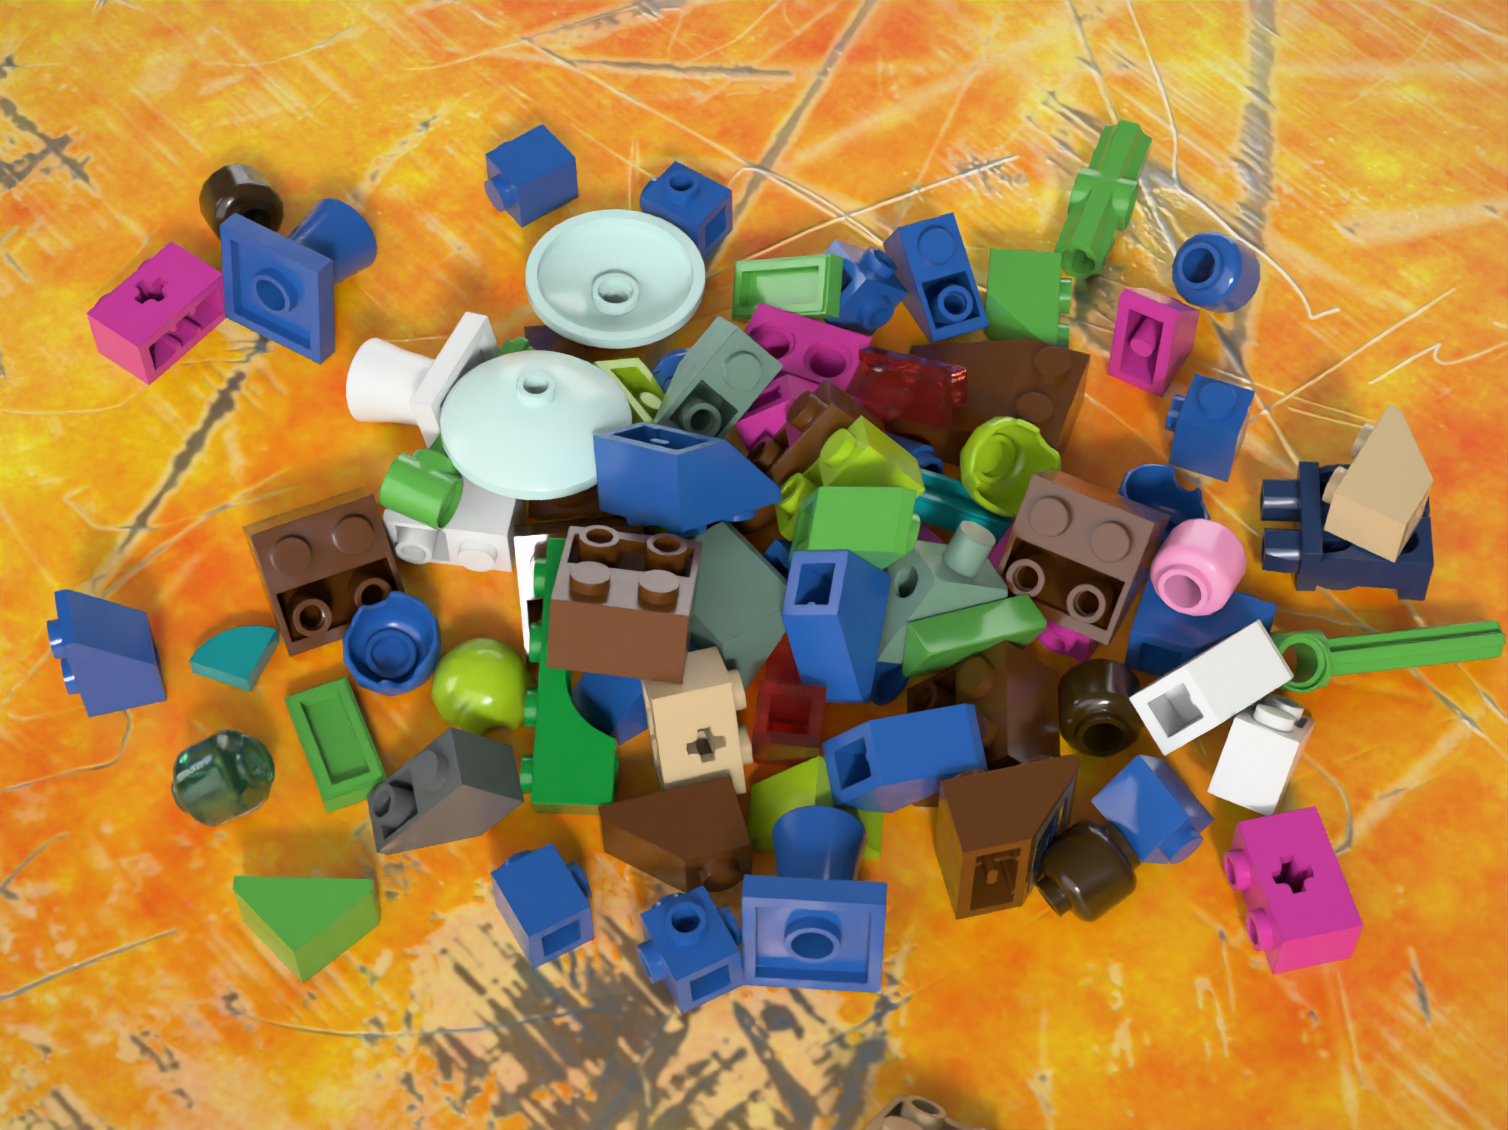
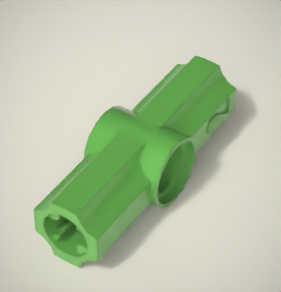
M1120 120L1113 126H1105L1103 133L1100 135L1096 150H1094L1089 167L1082 166L1077 174L1069 201L1068 217L1054 250V253H1062L1061 267L1068 276L1086 280L1089 276L1101 275L1104 266H1106L1107 258L1113 249L1118 231L1125 232L1137 198L1138 181L1149 156L1152 138L1142 131L1140 124Z

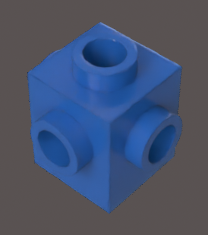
M835 239L823 254H833L843 258L839 318L823 320L827 324L872 336L878 328L885 325L891 319L894 309L909 292L894 275L897 270L896 264L883 251L874 246H870L866 250Z
M704 885L685 894L681 892L669 894L657 901L650 910L640 914L645 941L636 945V950L641 964L653 984L661 980L664 981L681 1014L744 985L741 954L737 946L742 943L740 929L727 905L715 907Z

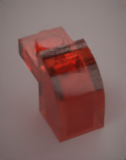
M778 643L767 658L765 678L760 680L751 741L753 763L794 767L814 757H824L822 743L826 741L829 711L827 687L802 684L790 644Z

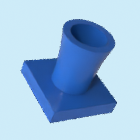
M324 198L317 201L300 224L287 237L234 213L220 224L225 317L321 365L335 352L334 287L345 279L370 267L376 259L377 245L371 228L354 208L333 198Z
M806 806L787 812L775 823L772 830V841L777 876L744 874L742 969L744 985L881 993L887 883L857 881L868 839L867 832L862 823L851 814L828 806Z

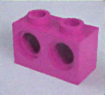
M763 303L758 304L744 330L748 336L783 365V368L772 381L789 374L821 385L827 378L846 394L860 398L871 377V337Z

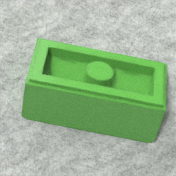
M1028 594L908 622L902 673L905 678L949 668L1005 640L1022 650L1045 630L1047 625L1046 619Z

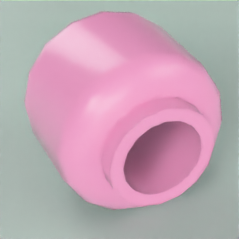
M1202 518L1186 520L1172 529L1151 562L1150 580L1157 595L1172 609L1191 616L1211 615L1224 607L1246 570V554L1242 543L1234 533L1218 522Z

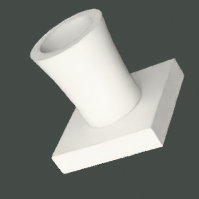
M465 312L436 359L407 351L380 338L367 340L356 352L348 372L346 399L351 415L360 422H393L417 425L429 449L441 432V410L451 388L467 372L493 359L499 351L488 316Z

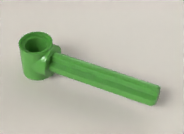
M519 336L515 340H506L494 358L509 353L535 349L529 346L528 339ZM441 432L429 449H419L412 456L406 453H401L397 456L386 473L379 495L381 506L438 531L443 530L451 521L461 500L464 488V480L461 473L454 467L444 450Z
M1494 620L1326 638L1319 629L1295 632L1274 631L1268 633L1281 655L1289 646H1292L1297 654V667L1293 673L1294 677L1275 690L1307 693L1317 688H1324L1329 684L1331 677L1497 658L1502 655L1503 645L1506 644L1505 633H1502L1499 622Z

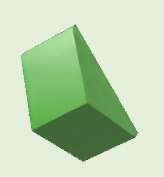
M234 876L232 889L243 922L302 984L306 983L380 924L381 910L373 879Z

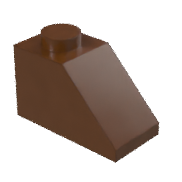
M731 776L598 807L601 842L604 852L684 893L704 885L708 892L724 891L742 881L744 874L752 875V844Z

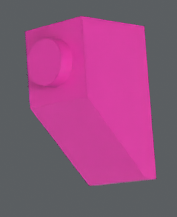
M1125 288L1119 296L1108 375L1162 398L1193 350L1200 310L1190 307L1178 299L1164 296L1148 288Z

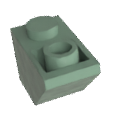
M718 316L679 362L653 422L661 426L723 439L783 368V365L738 326Z

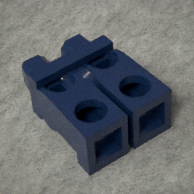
M1299 461L1296 479H1263L1260 493L1261 521L1293 522L1294 529L1264 528L1261 546L1262 570L1295 573L1296 591H1315L1316 585L1330 590H1348L1357 586L1398 589V599L1425 600L1434 566L1429 496L1421 520L1394 563L1324 530L1331 505L1322 501L1325 488L1338 466L1348 469L1351 464L1326 465L1319 468V462Z

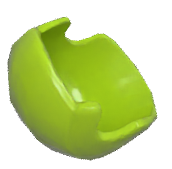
M1009 416L994 417L977 427L960 451L961 483L965 491L975 503L1003 517H1017L1033 473L1049 468L1061 471L1062 462L1060 454L1043 439L1040 429L1023 419H1014Z
M486 637L474 638L455 646L436 664L433 673L431 699L445 722L454 727H459L463 731L482 736L487 729L492 727L504 726L511 730H516L524 723L527 688H537V681L517 650L511 645Z

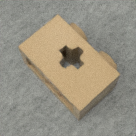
M717 646L688 652L683 684L640 679L654 771L661 791L731 776L736 794L745 793L746 784L743 765L753 763V752L745 724L737 725L736 717L737 710L746 709L745 692L738 669L727 671Z

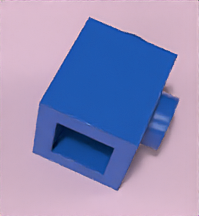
M544 124L531 129L511 141L502 143L496 149L485 154L488 180L484 182L486 194L498 211L503 212L506 210L522 228L579 197L576 158Z
M677 161L659 178H652L641 193L639 204L642 212L666 220L682 230L694 242L703 261L733 230L732 190Z
M1195 373L1186 397L1179 394L1174 396L1166 419L1165 429L1174 432L1169 465L1228 482L1245 439L1255 391Z
M1140 754L1091 799L1105 819L1114 825L1126 839L1139 860L1146 863L1167 865L1170 862V864L1174 865L1183 861L1201 845L1203 837L1200 833L1215 820L1164 759Z
M553 843L535 851L525 850L518 852L508 858L500 868L490 872L496 907L533 969L594 939L591 906L587 901L592 898L588 881L575 861L568 864L564 863Z

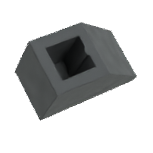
M453 727L447 729L366 795L377 853L385 855L481 836L524 803L512 745Z

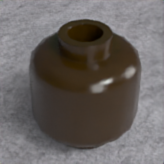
M236 163L223 166L213 172L204 182L199 195L200 212L220 241V224L234 213L276 233L279 231L284 218L283 201L277 190L262 172L251 165Z
M1099 658L1085 660L1076 664L1061 676L1058 683L1059 728L1062 738L1071 748L1090 756L1108 757L1129 748L1139 739L1144 722L1129 698L1141 689L1138 678L1129 667L1118 661Z
M1082 819L1056 837L1045 849L1039 864L1044 877L1035 883V886L1047 904L1059 917L1070 910L1080 920L1094 922L1135 891L1137 878L1134 870L1141 865V862L1126 839L1109 821L1099 826L1093 821Z

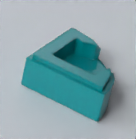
M243 626L224 631L212 637L200 646L190 658L189 662L192 672L251 692L280 642L277 629L265 626Z

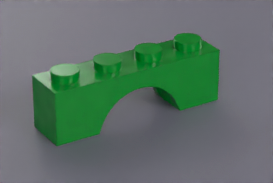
M548 538L546 558H536L534 563L533 594L534 597H541L544 600L542 623L532 622L529 633V661L539 662L538 688H527L524 722L526 728H535L533 754L522 755L520 788L523 794H531L530 803L537 813L599 815V806L618 802L621 750L615 738L591 726L576 710L572 696L574 671L546 667L550 599L566 538Z

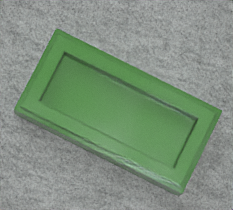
M833 254L736 261L731 320L743 324L749 323L759 303L811 319L839 318L843 258Z
M347 676L284 697L287 711L326 813L328 814L367 800L366 795L384 782L387 776Z

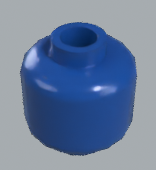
M1217 231L1201 232L1187 239L1176 252L1172 264V281L1177 293L1187 303L1217 314L1229 313L1245 306L1255 295L1260 282V264L1255 252L1245 242Z

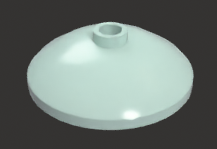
M609 209L592 211L561 222L545 233L536 243L526 264V292L536 315L559 335L591 347L605 349L633 348L651 344L673 334L693 317L700 306L705 291V266L694 242L682 230L666 220L651 214L632 210Z
M545 350L509 353L476 366L462 376L451 388L443 403L440 417L441 440L444 450L454 467L463 476L490 492L524 500H548L566 497L596 485L597 475L593 435L632 425V415L628 400L623 390L607 373L580 358Z

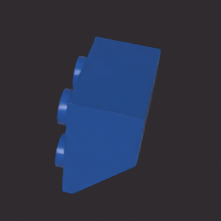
M644 421L593 435L600 511L626 517L627 523L630 525H657L667 528L668 534H674L679 537H693L704 534L707 531V524L720 520L729 522L749 520L756 516V509L781 502L782 500L781 488L727 440Z

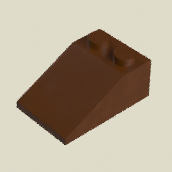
M1035 339L913 345L880 420L884 424L885 431L929 445L934 448L936 457L941 459L942 462L960 467V451L973 431L994 417L1009 416L1014 419H1023L1038 427L1043 439L1049 446L1059 452L1062 459L1084 401L1090 354Z

